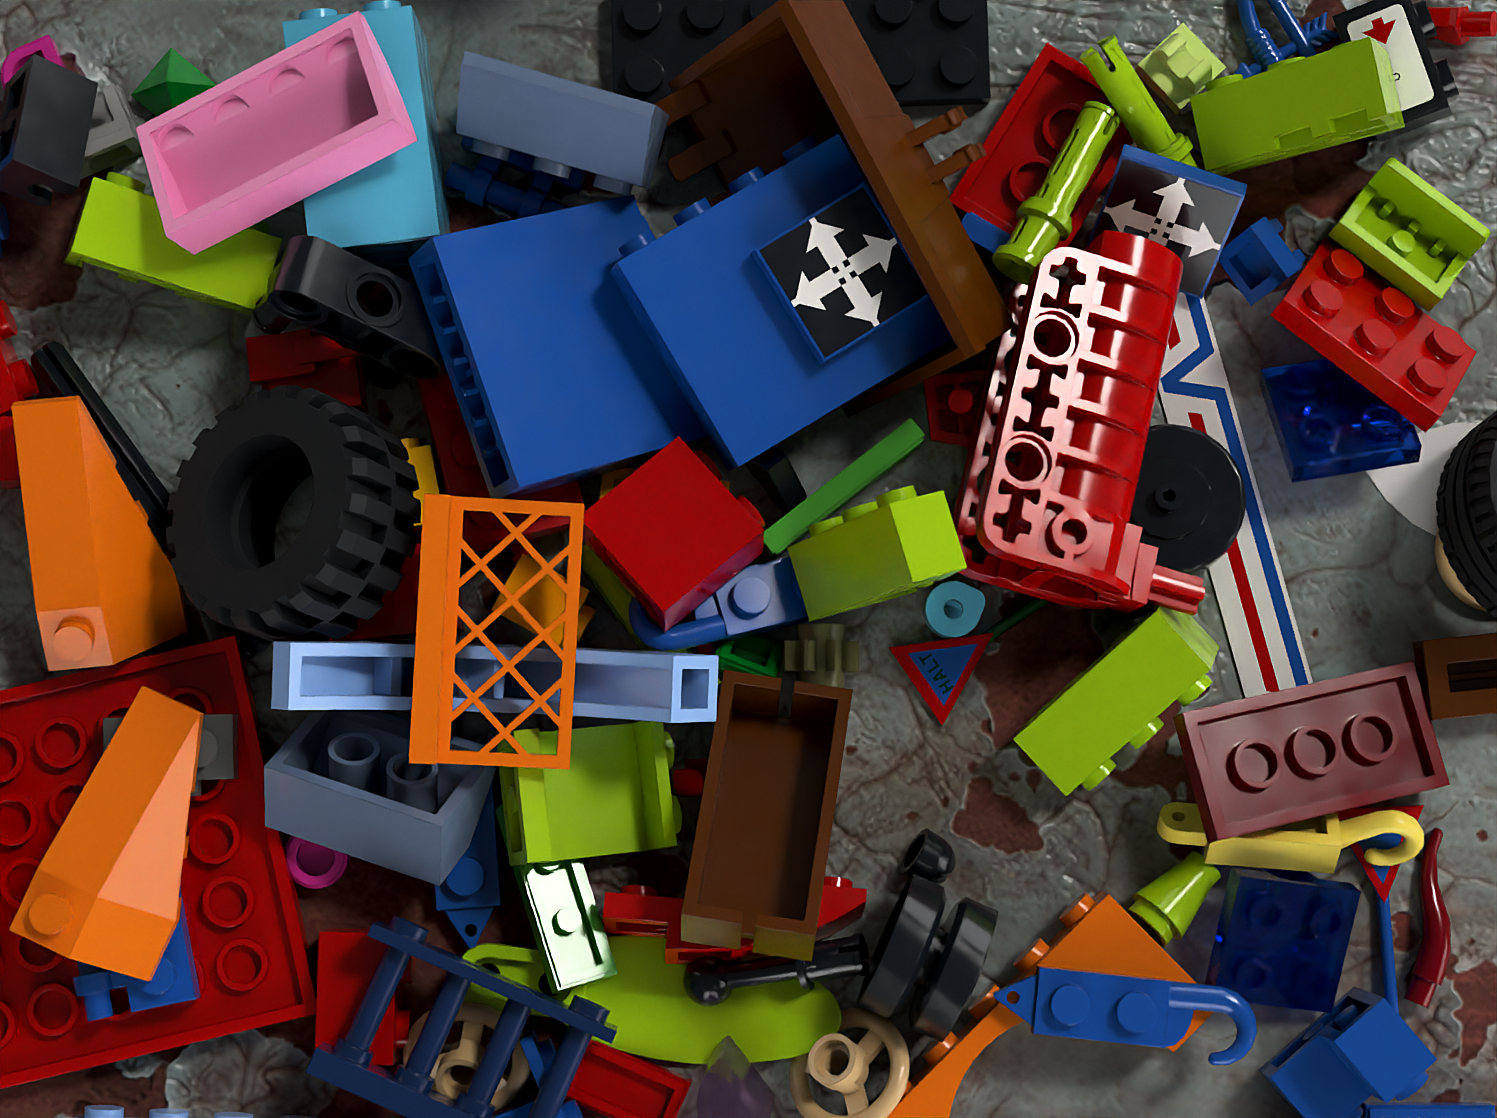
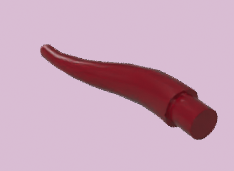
M1434 828L1430 832L1423 851L1419 872L1423 938L1417 957L1409 972L1413 975L1404 995V999L1426 1008L1430 1005L1437 985L1442 986L1451 954V922L1438 884L1437 852L1443 838V832L1440 828Z

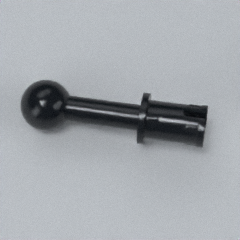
M862 933L815 942L812 962L771 956L728 963L716 956L706 955L688 964L683 976V985L687 995L694 1002L703 1006H715L724 1002L730 996L733 989L798 978L805 991L812 990L815 982L856 975H869V963L863 962V959L869 958L867 944Z

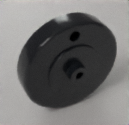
M1153 425L1149 428L1129 523L1143 527L1140 538L1141 543L1159 548L1156 565L1194 575L1216 563L1228 551L1236 539L1245 515V485L1240 470L1232 456L1219 442L1209 435L1183 425Z

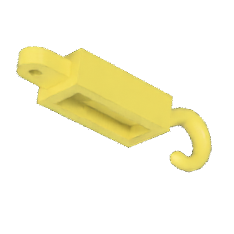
M1172 802L1161 808L1156 827L1158 834L1170 843L1203 846L1205 864L1334 874L1341 849L1355 842L1383 833H1396L1403 836L1404 840L1398 846L1390 849H1367L1364 853V858L1369 864L1393 866L1404 863L1417 856L1424 846V831L1417 820L1404 812L1396 810L1377 811L1339 821L1338 813L1208 844L1197 804Z

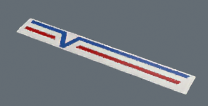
M1178 292L1158 390L1168 424L1194 428L1219 442L1236 462L1245 485L1246 508L1238 535L1228 551L1209 567L1244 696L1249 698L1311 684L1313 680L1204 296L1200 299Z

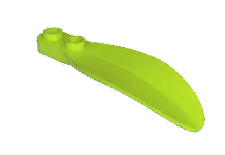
M621 934L607 936L618 971L616 975L554 995L546 994L568 1005L571 1004L574 995H577L610 1010L606 1021L617 1026V1033L612 1044L595 1036H592L591 1040L630 1054L680 1063L721 1065L789 1059L810 1052L817 1040L827 1034L837 1033L842 1024V1012L838 1001L832 993L820 982H815L812 990L805 991L800 984L799 978L733 989L730 996L724 1002L715 1006L697 1004L687 995L683 985V976L688 964H666L665 962L666 938ZM481 943L471 947L461 956L478 965L484 963L494 964L499 969L501 975L544 993L539 987L540 977L545 973L538 948ZM471 982L464 1001L482 1003L502 1012L508 998ZM534 1009L530 1012V1015L550 1017Z

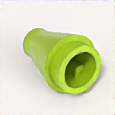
M1192 851L1182 862L1133 894L1135 903L1127 910V913L1160 946L1166 947L1173 938L1177 940L1182 939L1211 888L1221 878V875L1213 864H1205L1203 855Z

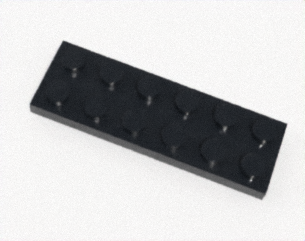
M611 0L613 93L651 104L657 103L673 94L668 82L779 0ZM843 0L900 107L989 104L991 93L987 0Z

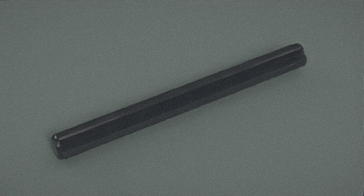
M56 341L43 345L31 356V364L56 398L77 395L81 397L117 461L115 467L134 501L139 500L149 517L147 523L164 550L169 552L172 559L175 558L176 553L169 551L166 539V528L172 526L173 516L169 515L167 511L170 494L65 347ZM216 621L226 637L236 635L239 649L244 659L256 657L272 643Z

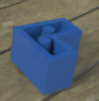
M1353 987L1258 1071L1299 1118H1360L1363 1114V1109L1360 1105L1371 1095L1388 1103L1394 1097L1397 1101H1402L1414 1094L1425 1084L1429 1077L1425 1070L1437 1059L1384 997Z

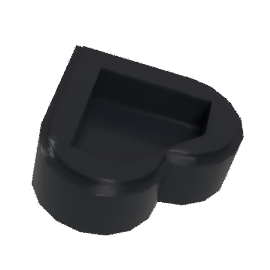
M775 446L744 463L754 478L763 486L770 499L784 514L789 513L807 498V494L788 457Z

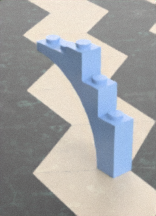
M415 640L274 641L271 709L411 710ZM467 644L455 655L454 671L474 692L503 666L484 644ZM494 644L508 661L525 646L518 644ZM536 646L514 668L541 695L561 677L562 660L550 647ZM607 647L576 648L573 716L666 723L714 722L717 715L719 656ZM509 672L479 697L491 712L521 713L534 701ZM455 683L452 711L467 698ZM560 689L545 701L557 715L559 714ZM473 703L466 710H464L480 712V710ZM539 707L532 714L546 713Z

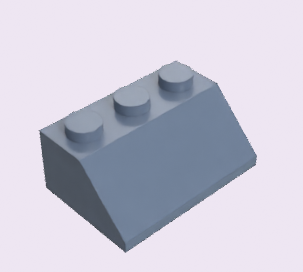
M464 51L460 71L456 133L473 139L470 151L506 162L508 161L510 150L534 156L531 169L569 179L571 168L596 174L593 187L630 197L633 185L649 190L669 120V115L651 103Z
M313 710L264 766L265 826L440 886L470 846L497 766L408 763L411 721L379 710ZM451 734L450 749L478 751L484 746L483 744Z

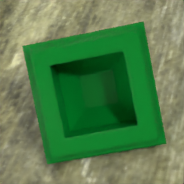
M170 48L131 96L157 117L216 86V84L174 49Z
M762 634L727 642L721 640L715 654L719 656L718 672L723 675L724 670L776 677L783 659V643Z

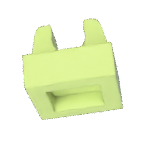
M1182 23L1138 63L1135 72L1178 115L1191 103L1189 97L1202 93L1206 89L1205 83L1217 79L1224 72L1226 66Z

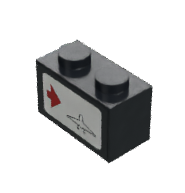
M1372 0L1332 16L1342 43L1370 36L1389 53L1405 127L1375 135L1379 142L1453 115L1447 99L1458 95L1459 92L1447 59L1433 62L1426 39L1438 34L1425 0L1413 4L1411 0Z

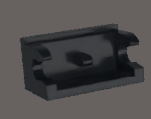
M34 54L6 83L0 110L1 191L35 205L51 206L53 193L46 188L37 187L34 184H43L54 191L71 195L79 188L98 88L97 82Z

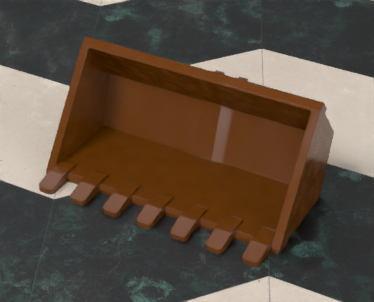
M779 0L668 82L673 94L663 98L654 105L669 115L667 127L686 117L699 140V143L670 158L668 168L677 182H683L712 166L725 192L708 200L711 207L730 197L732 193L727 185L750 170L761 166L765 174L768 175L787 164L782 153L805 138L815 134L821 144L839 134L887 215L952 339L821 418L840 408H843L846 416L849 418L986 349L985 344L1016 326L948 198L951 194L943 181L944 178L981 159L987 153L981 142L976 144L969 143L953 152L951 157L936 165L934 164L924 143L940 134L946 135L959 128L962 122L968 119L962 106H957L915 129L909 115L903 114L843 0Z

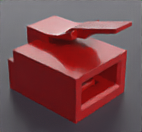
M308 328L275 335L245 338L250 382L254 385H262V390L271 391V389L280 385H296L303 389L313 388L355 409L369 412L362 354L344 348L335 341Z

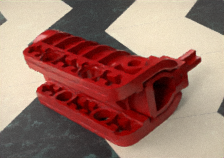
M1104 230L1084 250L1071 247L1053 249L1036 265L1028 285L1018 283L1005 295L1003 302L1016 326L995 338L991 347L952 517L967 565L966 569L958 573L974 580L1068 606L1089 609H1105L1108 607L1129 614L1150 603L1192 616L1197 614L1199 602L1205 596L1206 588L1202 587L1204 579L1156 565L1159 548L1141 543L1140 538L1143 527L1129 523L1184 268L1181 259L1167 247L1141 236ZM1065 265L1069 267L1066 284L1062 283L1060 285L1059 280L1049 276V273H1054L1060 266ZM1024 302L1023 307L1018 306V303ZM1010 332L1016 335V337H1010ZM1035 339H1040V340H1041V344H1039L1038 342H1036V341H1034V340H1035ZM1013 351L1007 374L1004 367V358L1008 352ZM1029 364L1035 369H1027L1026 365ZM996 392H1000L1003 396H996ZM997 419L996 426L991 425V420ZM1012 427L1018 428L1019 431H1013ZM983 450L989 453V456H983ZM1013 457L1015 459L1014 464L1005 458ZM986 470L980 494L977 488V477L980 471ZM999 487L1008 492V494H999ZM969 510L975 513L976 516L969 517ZM1001 518V524L995 522L993 519ZM976 534L979 543L988 553L992 554L986 555L978 563L971 561L972 550L963 546V540H969Z

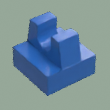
M1263 217L1249 226L1223 248L1218 262L1251 306L1302 269L1301 264L1307 259L1300 249L1291 252L1278 234L1284 227L1277 218L1268 221L1266 217Z

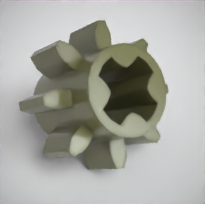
M797 624V640H783V672H796V681L845 688V673L859 672V641H845V624Z

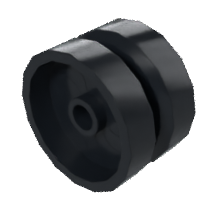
M912 873L898 897L869 963V975H866L863 979L856 1003L863 1008L889 1018L898 1012L912 986L915 985L917 987L908 1013L910 1027L919 1033L943 1042L969 1000L980 977L999 911L965 897L955 904L942 928L939 929L938 926L946 903L945 889L939 884Z

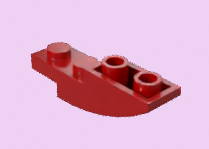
M830 876L824 878L815 942L840 931L862 918L866 904L867 889L853 888V882L845 878ZM641 885L620 887V893L605 892L602 916L605 933L666 938V964H689L706 955L716 956L728 963L773 956L753 952L754 939L741 938L740 950L681 941L683 898L658 896V890Z

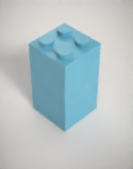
M379 0L365 4L362 7L363 12L360 13L369 24L387 61L418 141L303 199L308 236L326 240L378 267L392 268L410 265L408 258L429 239L449 234L451 230L427 39L411 5L401 7L399 1ZM317 8L301 12L299 20L282 22L285 49L353 13L338 15L334 9Z

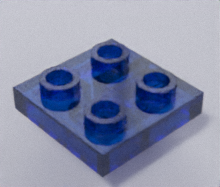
M1327 358L1261 369L1260 388L1292 483L1419 462L1422 445L1414 424Z
M1231 868L1204 984L1222 986L1239 993L1249 1004L1332 1013L1361 891L1351 883L1318 879L1307 871L1259 868V871Z

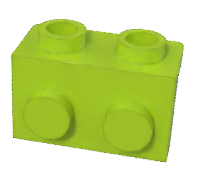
M1389 157L1362 187L1328 236L1430 312L1444 297L1467 261L1487 241L1491 232L1397 159Z

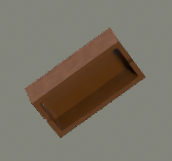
M724 670L681 913V941L740 950L741 938L754 939L753 952L812 962L853 689L795 681L790 718L778 716L782 678Z

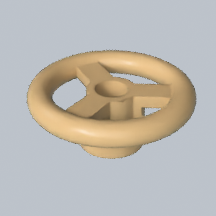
M463 1001L455 1018V1021H464L461 1040L454 1043L449 1052L439 1054L430 1074V1077L435 1079L432 1090L455 1100L459 1091L467 1092L485 1051L484 1047L480 1044L484 1025L494 1030L502 1013L501 1011L482 1003ZM430 1010L418 1018L409 1030V1040L403 1048L404 1065H406ZM518 1040L512 1053L510 1074L507 1076L503 1073L492 1098L491 1104L496 1107L494 1111L511 1103L521 1093L529 1079L531 1068L520 1040Z
M863 1008L842 1009V1024L839 1031L855 1027L865 1028L869 1031L858 1044L842 1034H827L815 1042L810 1052L793 1057L789 1072V1085L793 1101L804 1118H887L901 1100L908 1082L910 1061L905 1040L898 1028L886 1017ZM886 1046L890 1058L889 1077L880 1096L869 1106L863 1085L868 1077V1065ZM846 1061H849L845 1071L839 1075L841 1066ZM809 1075L825 1087L837 1090L844 1095L848 1115L829 1113L815 1102L809 1087Z

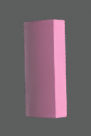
M359 11L136 127L166 237L193 255L418 141L387 61L369 24Z

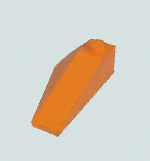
M77 395L13 402L11 409L35 609L48 672L114 665L186 633L189 629L182 586L178 583L170 561L172 557L168 551L163 552L147 523L149 519L139 500L134 501L115 467L117 461L81 397Z
M147 686L141 687L38 866L9 928L10 931L69 959L145 981L152 980L180 919L182 897H179L183 858H187L189 836H186L191 793L195 791L204 718L203 712Z

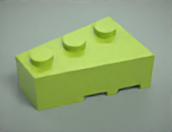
M1370 36L1339 44L1328 51L1307 58L1294 57L1272 63L1267 66L1268 71L1243 79L1242 74H1234L1211 80L1205 83L1206 92L1189 97L1205 170L1220 176L1405 127L1389 53Z
M108 172L106 180L93 177L84 193L63 263L82 268L85 262L119 273L118 278L139 284L141 280L173 290L176 295L252 316L253 309L257 306L255 303L267 291L268 278L274 269L282 238L267 234L270 226L268 223L260 221L193 255L166 237L155 197L143 193L145 183L114 172Z
M914 485L902 487L876 496V501L846 509L841 512V516L808 526L810 538L787 548L809 621L913 594L918 591L917 586L919 589L934 584L933 580L945 579L966 569L967 565L944 490L917 496Z
M1154 605L1155 608L1128 632L1124 631L1110 644L1111 647L1087 669L1077 674L1022 725L1013 740L1065 796L1069 795L1080 784L1087 791L1096 787L1117 766L1110 759L1128 742L1135 750L1140 748L1164 725L1158 715L1175 700L1183 708L1186 707L1213 682L1206 673L1211 670L1220 646L1191 615Z

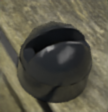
M926 828L916 836L909 846L901 863L900 872L909 878L914 873L936 884H941L946 880L947 874L952 873L956 866V857L952 846L944 838Z

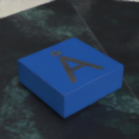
M967 212L961 223L983 263L999 271L992 262V255L998 246L1006 245L1011 235L978 215Z

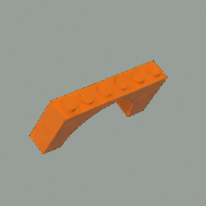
M1099 891L1093 898L1087 892L1081 894L1060 915L1059 920L1065 926L1047 944L1041 938H1038L1019 955L1013 963L1019 972L1004 987L1036 973L1037 966L1197 983L1108 893ZM995 983L985 989L969 1006L967 1011L973 1018L956 1035L950 1031L943 1042L934 1040L922 1054L927 1064L910 1081L908 1080L901 1100L887 1118L950 1117L956 1091L964 1074L975 1058L996 1037L1011 1027L1025 1021L993 997V992L1000 989ZM1009 992L1006 997L1007 1001L1010 1003L1015 1002L1018 998L1017 992ZM1194 1010L1191 1024L1184 1037L1175 1045L1166 1048L1174 1053L1214 1012Z

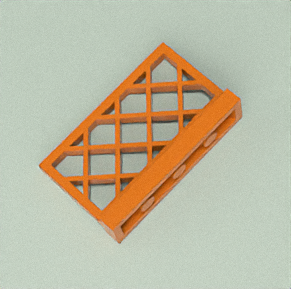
M424 493L408 763L570 770L584 504ZM464 511L492 512L510 534L480 559L462 539ZM503 513L529 514L530 516L516 528ZM541 515L570 517L568 545L548 563L521 534ZM516 539L538 563L541 569L512 594L486 564ZM462 549L475 565L460 578ZM567 556L565 583L553 568ZM481 570L507 600L479 625H476L458 605L459 588ZM547 574L564 592L565 608L564 612L543 629L521 605L518 599ZM512 605L538 635L508 661L482 631ZM459 616L471 629V632L456 644L457 618ZM564 622L561 649L549 634ZM477 636L503 666L473 692L454 671L455 655ZM544 640L562 660L561 677L539 695L514 666ZM509 672L534 701L504 727L482 703L479 697ZM455 683L467 698L452 711ZM560 689L559 714L557 715L545 701ZM472 703L499 731L478 751L450 749L451 723ZM541 707L558 726L556 755L528 753L510 733L537 708ZM505 738L517 753L494 752L491 750Z

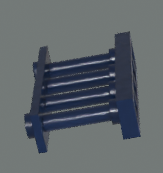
M393 915L389 925L381 921L372 923L367 936L387 944L345 1039L338 1037L334 1046L323 1042L316 1047L305 1073L407 1118H495L492 1116L496 1108L491 1104L492 1098L530 1012L534 1009L568 1024L528 1115V1118H557L592 1036L611 1044L617 1033V1026L606 1021L610 1010L577 995H574L571 1004L568 1005L425 941L429 933L428 929L399 916ZM412 955L446 970L447 974L406 1065L399 1064L394 1073L371 1063L374 1052L369 1050ZM471 982L508 999L467 1092L459 1091L455 1100L432 1090L435 1079L430 1077V1074Z

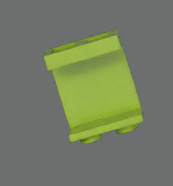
M641 720L629 724L572 729L570 770L499 766L509 865L517 866L658 850L677 846L676 834L681 830L682 812L677 797L671 795L669 770L674 764V745L670 734L667 731L664 732L663 722ZM539 728L513 730L510 733L528 753L556 755L558 730L539 732ZM505 738L496 745L497 752L517 753Z

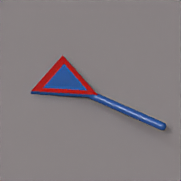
M1424 805L1355 808L1338 812L1339 821L1377 811L1396 810L1414 817L1418 822ZM1383 833L1349 845L1376 891L1384 998L1399 1014L1389 891L1400 864L1376 866L1369 864L1364 858V853L1369 848L1390 849L1398 846L1404 840V837L1399 834Z

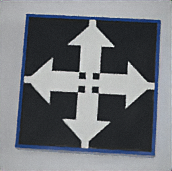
M1124 144L1085 248L1104 230L1125 232L1157 242L1173 251L1183 262L1184 268L1179 292L1202 299L1245 197L1247 184Z
M865 183L751 252L819 364L826 362L930 297L903 245Z

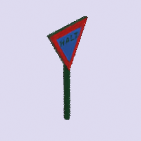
M1034 597L980 635L888 648L943 726L986 646L1051 601Z

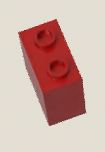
M679 436L584 512L583 541L665 633L761 555L764 549L763 527L765 522L758 510L744 496L740 495L736 499L720 482L723 479L722 474L711 458L700 449L693 452Z

